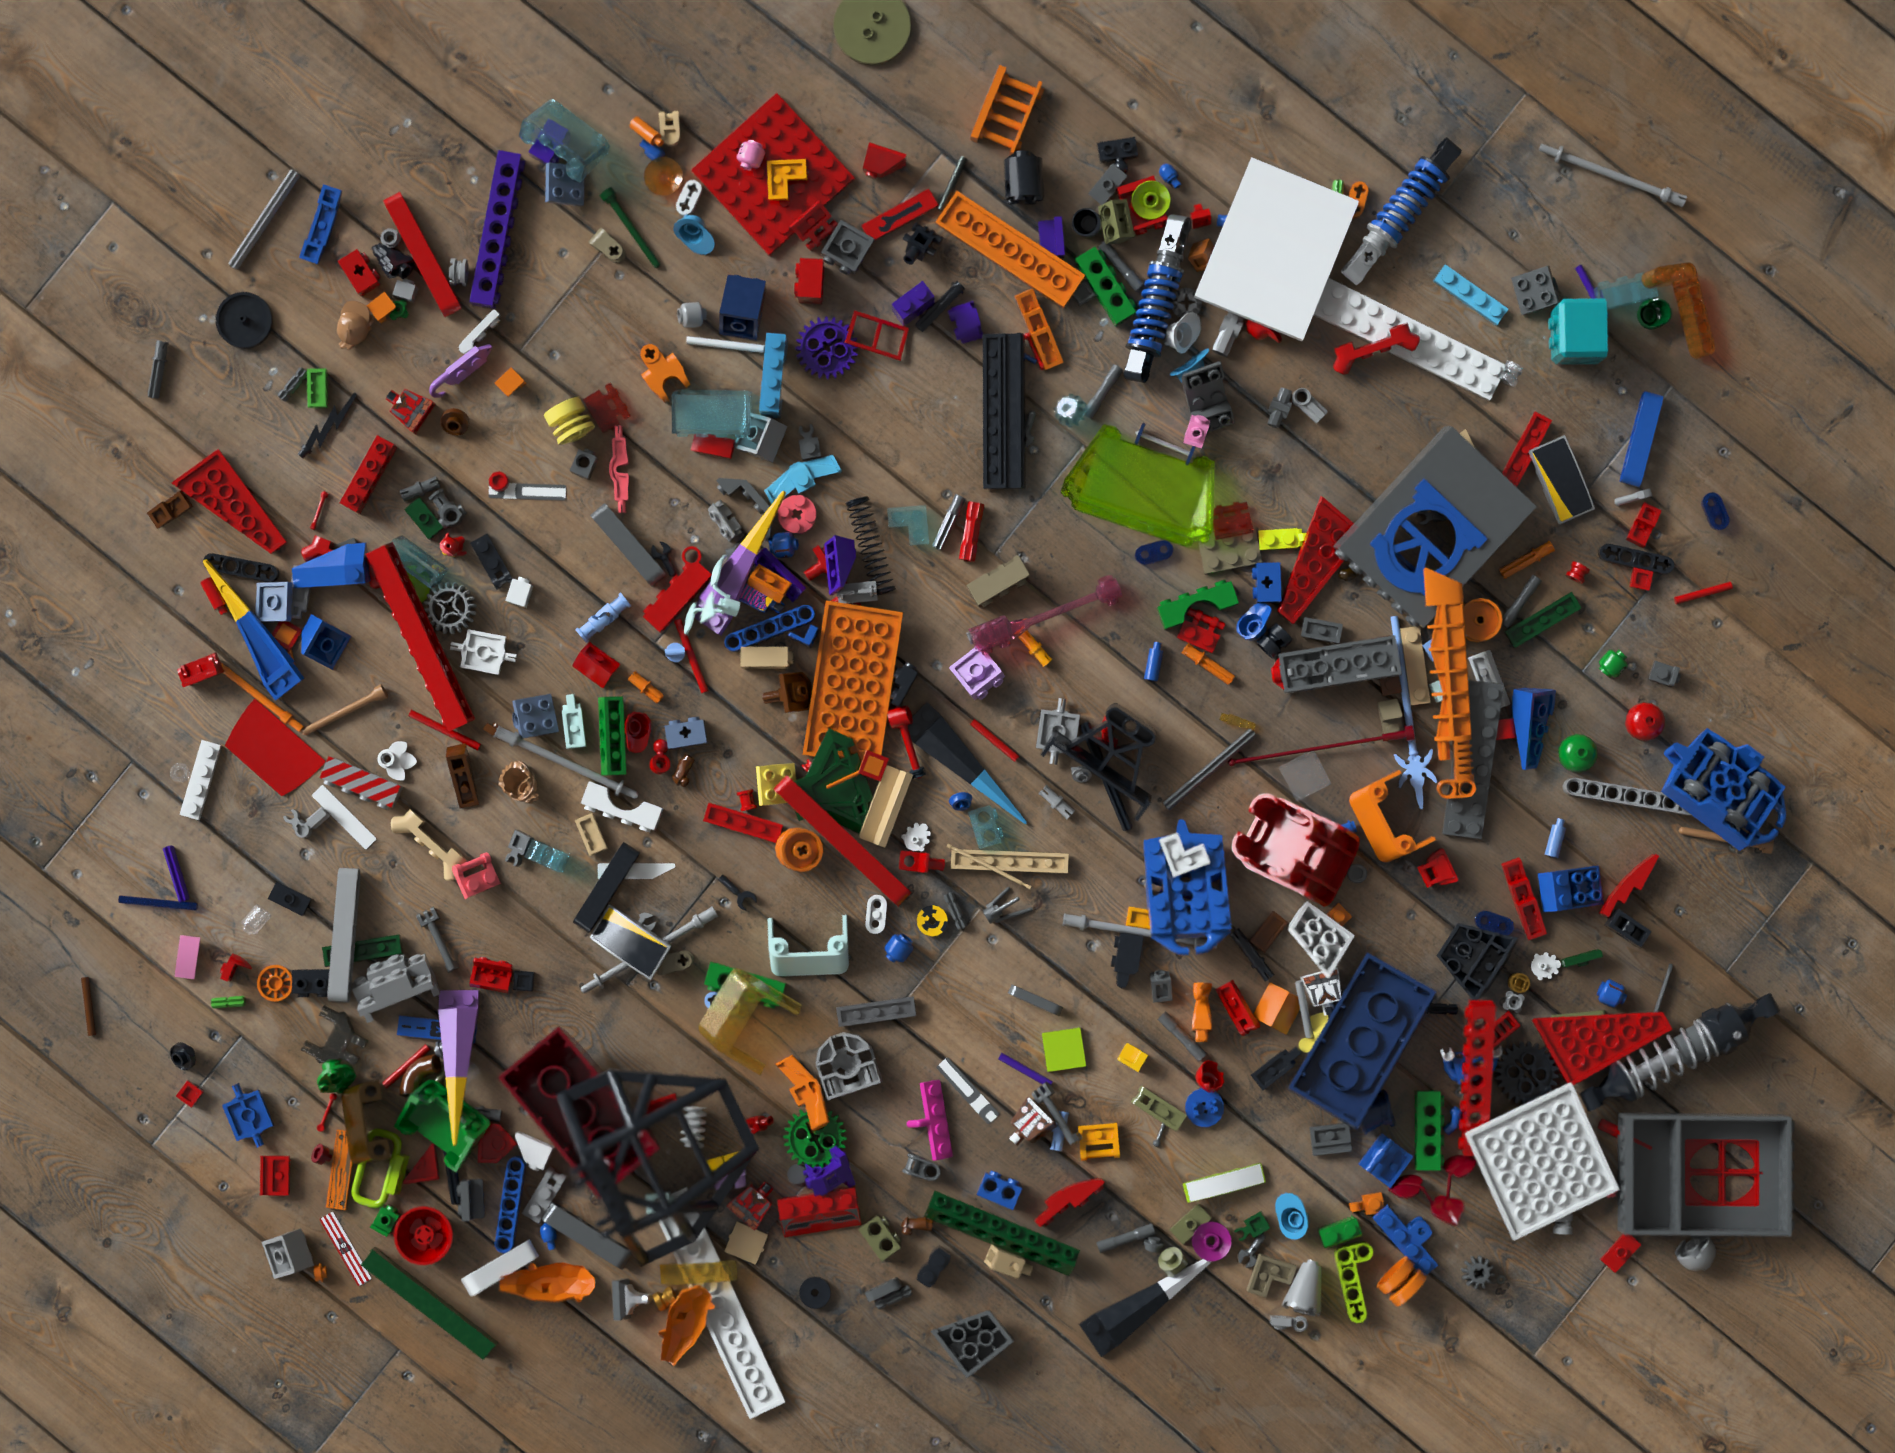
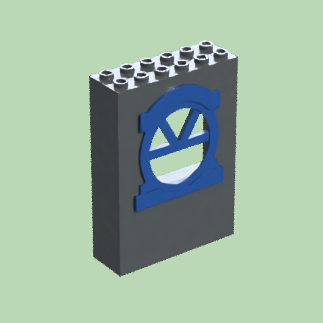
M1444 426L1333 546L1336 549L1334 553L1341 560L1348 561L1350 563L1349 567L1356 574H1362L1365 583L1370 587H1376L1378 589L1377 594L1387 601L1390 600L1392 602L1391 607L1396 612L1405 614L1407 616L1405 620L1410 625L1416 628L1418 626L1424 628L1435 617L1437 605L1426 606L1424 568L1428 552L1442 564V567L1435 572L1462 583L1463 587L1537 506L1452 426ZM1421 510H1435L1444 514L1452 522L1456 532V545L1450 559L1437 549L1406 518ZM1400 525L1415 538L1396 545L1393 544L1395 533ZM1422 545L1415 573L1404 569L1397 561L1395 553Z

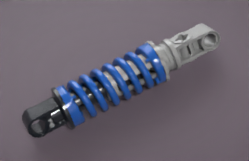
M1448 137L1440 142L1430 158L1425 156L1419 158L1415 165V171H1411L1408 174L1409 179L1402 181V187L1396 189V195H1392L1389 198L1390 203H1386L1383 206V211L1378 212L1377 220H1372L1367 225L1370 233L1362 239L1363 244L1341 270V273L1355 285L1364 279L1376 260L1386 254L1388 247L1393 249L1397 247L1403 238L1400 231L1407 232L1409 230L1406 223H1415L1416 220L1413 214L1421 215L1422 211L1419 207L1425 208L1428 206V202L1423 197L1425 196L1430 200L1434 198V193L1429 189L1440 191L1441 187L1437 181L1441 184L1449 181L1450 176L1446 171L1459 157L1462 150Z

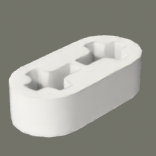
M690 180L685 184L676 203V209L681 216L693 213L702 193V187L699 182ZM696 185L698 192H693L692 196L689 197L690 190L688 188ZM688 199V207L690 209H686L683 212L682 207L680 205H684Z

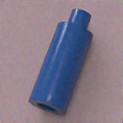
M1154 642L1153 649H1149L1144 676L1145 680L1158 682L1163 651L1161 650L1162 643Z

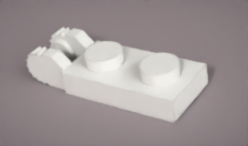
M492 310L462 341L458 347L461 353L466 354L474 347L475 341L479 343L487 335L485 331L489 327L493 329L500 322L498 318L501 315L496 310Z

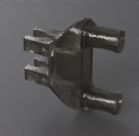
M324 1005L321 1009L323 1011H320L319 1016L333 1022L334 1028L324 1047L321 1048L306 1040L303 1044L305 1046H302L301 1051L315 1057L319 1064L338 1058L353 1065L357 1064L360 1057L347 1051L350 1042L364 1048L369 1040L355 1033L346 1012L339 1013Z

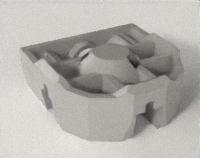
M842 1032L830 1036L818 1049L815 1065L827 1100L883 1082L872 1046L860 1035ZM843 1036L846 1047L836 1050L832 1039ZM869 1049L873 1060L861 1063L858 1053ZM847 1051L852 1052L855 1055L850 1056L847 1054ZM830 1062L833 1073L823 1076L820 1065ZM867 1065H868V1067H869V1070H870L871 1077H872V1080H873V1081H871V1078H870V1075H869V1072H868V1069H867ZM842 1068L845 1070V1074H841L837 1070ZM858 1074L860 1081L848 1085L844 1084L843 1079H849Z

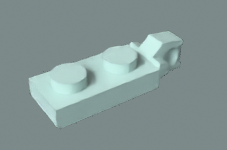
M575 694L566 695L567 705H563L562 710L566 749L586 747L581 705L576 704Z

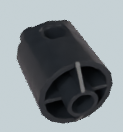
M1028 150L1014 152L1004 160L1005 199L1007 204L1014 205L1020 201H1025V205H1034L1038 201H1043L1042 158L1035 156Z

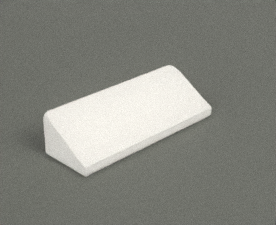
M1490 650L1468 658L1477 681L1503 684ZM1504 687L1501 708L1510 705V701Z

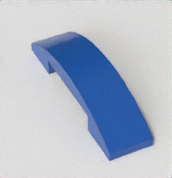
M323 184L317 201L319 204L308 238L304 241L299 258L319 264L336 220L342 190Z

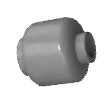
M699 302L683 303L677 309V318L679 324H682L684 328L701 327L703 320L707 319L706 309L702 308Z

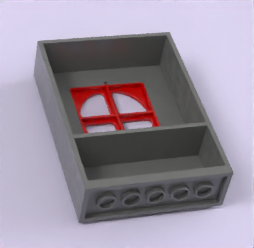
M1618 1112V1130L1620 1131V1135H1618V1231L1625 1235L1792 1236V1231L1795 1228L1794 1220L1792 1219V1211H1794L1795 1207L1792 1191H1794L1795 1185L1792 1179L1794 1160H1791V1152H1794V1140H1791V1132H1794V1121L1791 1120V1116L1784 1114ZM1633 1137L1652 1146V1150L1633 1142ZM1717 1143V1168L1703 1169L1690 1167V1161L1699 1149L1708 1144ZM1733 1143L1743 1148L1751 1156L1754 1167L1752 1169H1728L1726 1167V1145ZM1691 1176H1717L1718 1200L1710 1201L1700 1196L1690 1183ZM1752 1176L1754 1178L1751 1189L1744 1196L1731 1202L1726 1200V1177Z

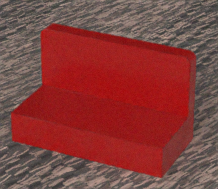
M589 642L579 652L572 666L598 686L604 688L621 664Z

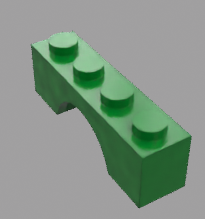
M1225 579L1216 582L1213 588L1208 589L1207 586L1196 589L1197 593L1193 595L1187 592L1179 595L1178 600L1171 602V599L1159 602L1161 606L1157 607V611L1164 630L1183 624L1187 608L1196 602H1208L1219 611L1238 605L1239 601L1232 582H1226Z

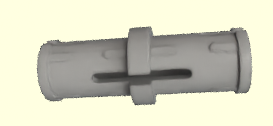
M1047 784L1043 789L1048 794L1043 790L1038 793L1051 804L1050 807L1052 809L1055 808L1066 820L1070 815L1065 810L1071 815L1075 812L1062 800L1063 797L1061 795L1058 796Z

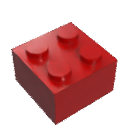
M800 258V263H796L795 275L799 279L798 283L795 282L794 294L798 298L799 303L822 304L825 269L823 259Z

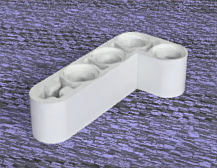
M529 1239L463 1277L461 1281L469 1295L473 1296L501 1280V1276L511 1274L538 1258L539 1255Z

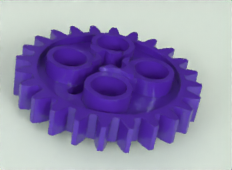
M825 316L823 322L817 317L816 324L811 320L810 328L804 325L806 332H799L802 339H796V342L801 344V346H797L795 349L801 351L796 356L797 358H803L800 365H807L805 371L807 372L811 369V376L818 373L819 379L824 374L827 380H829L830 374H833L835 379L838 372L843 376L844 368L850 371L848 364H855L852 357H858V354L853 352V350L859 348L845 343L849 325L847 324L843 327V320L836 323L835 317L828 321L827 316ZM832 330L836 335L833 339H827L825 333ZM840 338L842 339L841 342L832 345V344L835 343L838 339H840ZM851 338L850 340L856 342L857 338ZM812 340L818 341V348L810 349L808 347L809 342ZM824 344H827V346L832 345L830 347V352H827V350L822 351L824 349ZM844 347L846 349L845 354L842 356L836 355V348ZM822 351L816 357H812L813 354ZM821 357L829 359V363L825 366L820 365L818 361Z

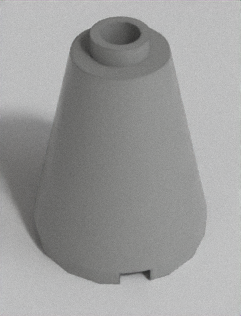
M1307 1260V1263H1302L1283 1300L1282 1307L1289 1309V1306L1294 1307V1312L1315 1316V1314L1320 1316L1322 1267L1318 1266L1319 1262Z

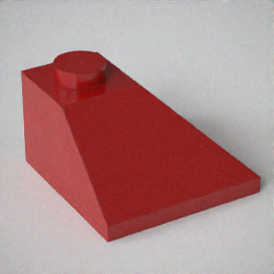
M869 142L863 172L872 179L877 177L883 178L905 167L907 155Z

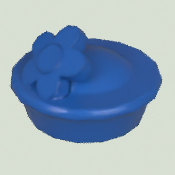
M960 792L949 798V804L954 810L962 811L971 806L973 798L969 793Z

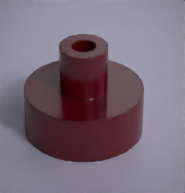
M318 1144L311 1155L312 1162L319 1165L324 1164L326 1161L330 1162L332 1159V1155L329 1154V1147Z

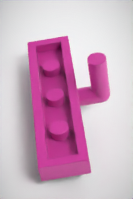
M940 1079L920 1083L925 1118L908 1120L907 1127L918 1128L927 1126L933 1161L953 1157Z

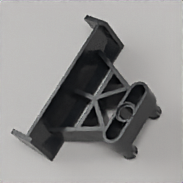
M1113 703L1106 710L1107 720L1073 740H1070L1055 729L1043 748L1041 756L1044 757L1051 746H1055L1141 805L1134 818L1136 821H1139L1151 804L1152 795L1137 786L1136 780L1143 746L1149 747L1153 745L1156 739V732L1153 727L1121 705H1118V703ZM1128 721H1133L1136 723V728L1130 730L1125 724ZM1112 725L1136 742L1114 747ZM1108 727L1109 743L1096 735V733ZM1090 738L1109 752L1101 761L1078 744ZM1138 749L1136 761L1123 752ZM1113 755L1135 769L1132 781L1107 765Z

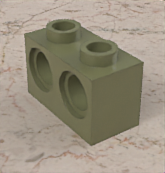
M1127 199L1111 200L1098 207L1106 244H1121L1135 237Z
M877 1214L862 1225L859 1231L882 1262L901 1248L899 1243L902 1241L896 1232L892 1234L889 1230L890 1224L887 1219ZM879 1224L881 1232L878 1234L872 1233L870 1230L871 1225ZM890 1240L893 1243V1247L886 1250L882 1247V1242Z

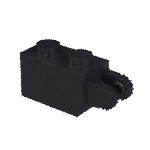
M1119 933V936H1115L1114 948H1117L1116 956L1112 955L1110 967H1114L1113 971L1117 972L1116 984L1119 988H1126L1129 975H1134L1138 972L1144 936Z

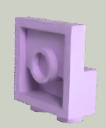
M980 644L949 667L974 700L985 698L988 690L993 686L995 688L1000 686L1005 677L1001 669Z

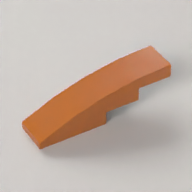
M1031 288L1015 295L1045 370L1063 363L1034 290Z

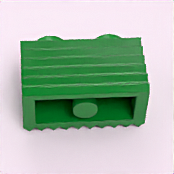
M1352 1215L1347 1217V1219H1340L1336 1223H1329L1325 1227L1317 1228L1324 1248L1362 1236L1358 1221Z

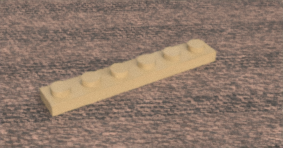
M952 849L951 869L991 870ZM962 850L1001 871L1068 873L1069 854Z

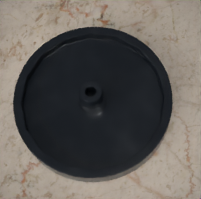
M238 292L223 300L216 312L215 321L220 336L227 343L237 348L249 349L260 345L267 339L272 330L273 315L268 304L258 295L250 292Z

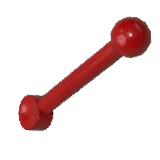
M1026 333L1025 339L1028 340L1039 367L1043 370L1045 367L1031 340V334Z
M326 491L321 493L322 498L310 527L312 530L316 529L322 506L328 497Z
M335 1093L330 1094V1101L328 1103L322 1121L319 1125H317V1130L319 1132H322L325 1129V1121L327 1119L333 1101L337 1099V1095Z

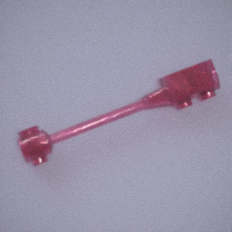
M1112 575L1104 576L1098 579L1099 585L1096 586V591L1092 594L1028 619L1024 618L1009 622L1003 615L972 627L968 631L977 653L981 652L982 655H988L993 652L992 647L999 645L1000 648H1006L1010 646V640L1039 622L1095 600H1099L1102 603L1107 602L1108 606L1117 604L1119 602L1118 598L1122 596L1120 586L1117 580L1113 579Z

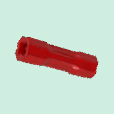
M968 502L959 560L975 562L980 524L984 511V504Z

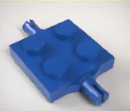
M239 1083L231 1086L236 1097L232 1101L223 1104L222 1107L236 1141L246 1137H253L257 1147L265 1145L260 1133L274 1126V1123L260 1089L252 1093L243 1094Z

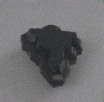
M378 243L371 248L374 256L382 266V271L389 279L398 276L401 279L407 278L416 264L409 255L391 250L384 244Z

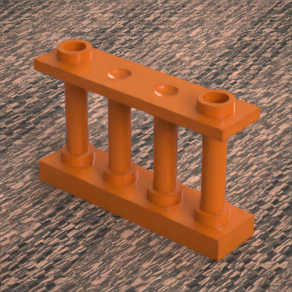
M999 65L971 133L970 140L978 143L979 138H987L1011 148L1010 155H1012L1014 152L1020 151L1023 142L1020 139L1036 100H1041L1044 92L1042 88L1043 82L1039 81L1035 88L1008 77L1009 75L1006 74L1007 68ZM1007 84L1032 94L1033 97L1030 104L1026 105L1001 95V92H999L1001 85L1005 86ZM994 102H1000L1025 112L1022 123L995 113L992 110ZM993 120L1018 130L1015 141L988 131L984 127L986 121Z

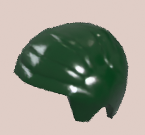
M1660 298L1645 300L1637 311L1639 323L1648 330H1654L1665 325L1672 317L1669 303Z

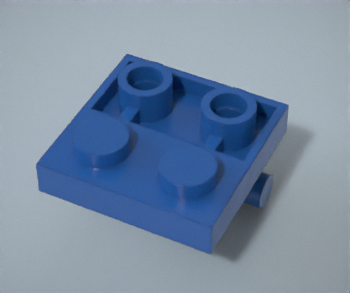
M1381 1133L1358 1164L1391 1188L1413 1156Z

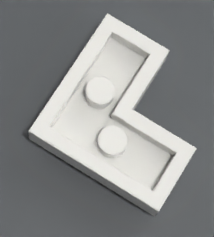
M1178 833L1159 839L1173 877L1210 863L1203 844L1184 851Z

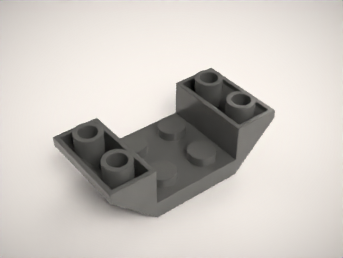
M1221 362L1185 373L1181 378L1190 414L1194 416L1201 415L1210 420L1207 433L1235 424L1232 408L1227 400L1222 380L1225 378Z

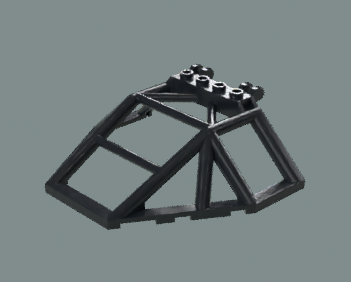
M611 1068L557 1093L561 1109L583 1162L570 1169L569 1173L573 1176L586 1169L588 1174L578 1178L574 1183L576 1186H581L590 1180L592 1181L608 1213V1216L596 1221L595 1225L599 1228L610 1222L613 1224V1227L600 1233L602 1239L608 1238L617 1232L641 1267L695 1242L759 1150V1146L726 1078L695 1077L684 1074L671 1075L636 1070L623 1071ZM622 1082L644 1083L634 1111ZM610 1084L626 1126L589 1143L573 1101ZM655 1085L695 1088L690 1093L646 1115ZM719 1091L745 1147L712 1171L683 1110ZM676 1114L706 1177L670 1203L637 1134ZM622 1142L611 1171L601 1151ZM630 1143H632L661 1204L620 1190L616 1180ZM724 1179L711 1200L694 1201ZM627 1202L654 1211L635 1220ZM702 1212L693 1226L685 1216L688 1213ZM672 1217L682 1234L646 1251L635 1236V1233Z

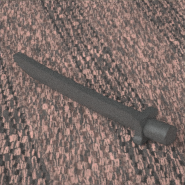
M1673 964L1668 966L1653 1012L1659 1011Z

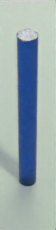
M119 895L118 903L194 911H197L198 903L122 895Z

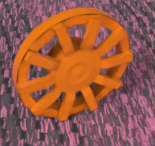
M270 965L264 968L257 978L259 993L269 1001L284 1000L292 992L291 972L281 965ZM275 968L274 976L271 974L269 969ZM278 968L283 970L280 976H278ZM265 972L269 975V979L262 977ZM287 973L289 978L282 979L284 974ZM261 980L267 981V984L261 986ZM290 980V986L284 984V982ZM268 987L269 990H268V992L265 994L262 989ZM282 987L289 989L286 994L283 991ZM278 990L281 992L283 997L277 998ZM272 991H274V998L269 997Z

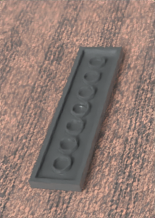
M1468 680L1472 734L1469 744L1472 745L1470 752H1473L1470 755V759H1473L1471 766L1474 767V769H1471V773L1474 774L1476 791L1471 797L1447 799L1442 834L1482 839L1504 685ZM1452 759L1450 779H1454V764H1453V759ZM1464 783L1461 786L1463 793L1469 792L1471 789L1470 783ZM1449 784V787H1448V793L1451 791V785H1450V784Z

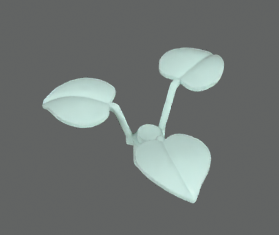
M723 555L716 563L710 587H713L714 590L724 596V599L720 598L718 604H714V591H711L704 608H695L696 603H693L686 615L685 635L689 636L688 632L692 627L694 615L697 612H702L700 620L702 623L709 620L716 613L737 616L740 602L730 599L731 595L724 593L718 588L722 561L727 555Z

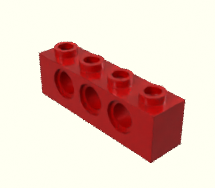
M377 435L339 503L361 514L398 447Z

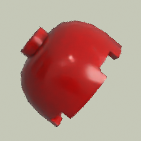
M1643 702L1629 709L1625 726L1627 732L1633 738L1649 741L1657 738L1662 733L1666 719L1658 706Z

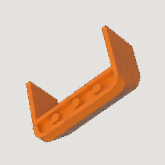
M1400 770L1353 792L1349 798V803L1375 855L1382 862L1393 861L1436 840L1434 836H1430L1415 844L1413 838L1409 835H1401L1395 838L1377 803L1383 801L1388 795V789L1384 782L1402 774Z

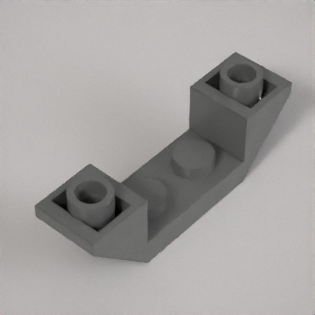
M718 478L716 480L719 484L717 488L724 496L728 494L731 497L742 487V494L748 500L753 499L756 503L754 507L761 515L769 509L770 506L747 480ZM772 524L765 536L768 541L771 538Z

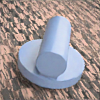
M672 643L665 649V656L672 662H679L685 657V648L679 643Z

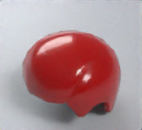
M1210 1060L1205 1061L1196 1071L1198 1085L1207 1092L1219 1091L1224 1084V1073L1218 1070V1063Z

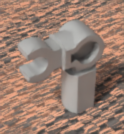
M320 807L306 819V823L303 819L300 820L299 812L295 809L291 810L294 814L293 819L290 820L288 816L283 818L287 823L293 825L292 828L298 837L308 838L312 834V829L318 828L330 815L323 807Z

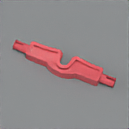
M614 426L615 438H612L613 457L609 464V474L614 482V498L618 502V513H622V510L623 513H626V501L629 500V474L617 472L619 466L629 464L626 439L623 438V426H619V433L618 426Z

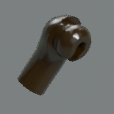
M1351 568L1342 569L1339 572L1340 579L1345 581H1351L1359 576V573L1356 574Z

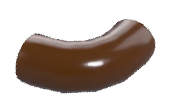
M436 1054L418 1058L408 1067L402 1077L400 1096L410 1097L420 1087L425 1077L440 1072L441 1060Z

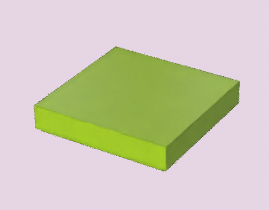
M1080 1027L1042 1033L1047 1072L1086 1066Z

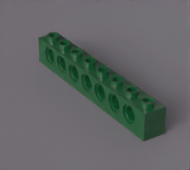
M934 1191L924 1214V1217L1067 1276L1071 1274L1080 1252V1250L937 1191Z

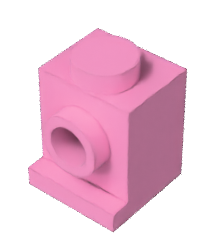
M1191 415L1183 443L1202 448L1210 420L1201 415Z

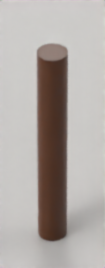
M89 977L81 978L87 1032L88 1036L96 1035L90 982Z

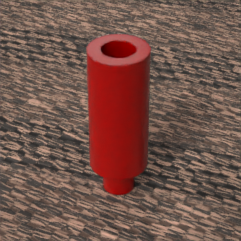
M212 577L201 581L200 584L213 609L218 610L220 615L226 614L228 612L225 607L227 604Z

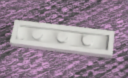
M204 740L201 741L179 815L200 820L222 745Z

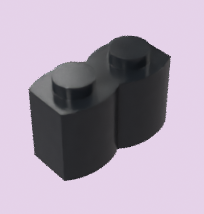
M940 1245L935 1247L929 1255L928 1262L924 1263L919 1269L917 1281L927 1288L933 1286L939 1277V1272L944 1270L949 1264L951 1253Z

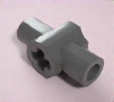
M1280 388L1277 397H1273L1268 409L1270 417L1267 425L1279 428L1282 419L1286 420L1292 404L1289 402L1292 394L1291 390Z

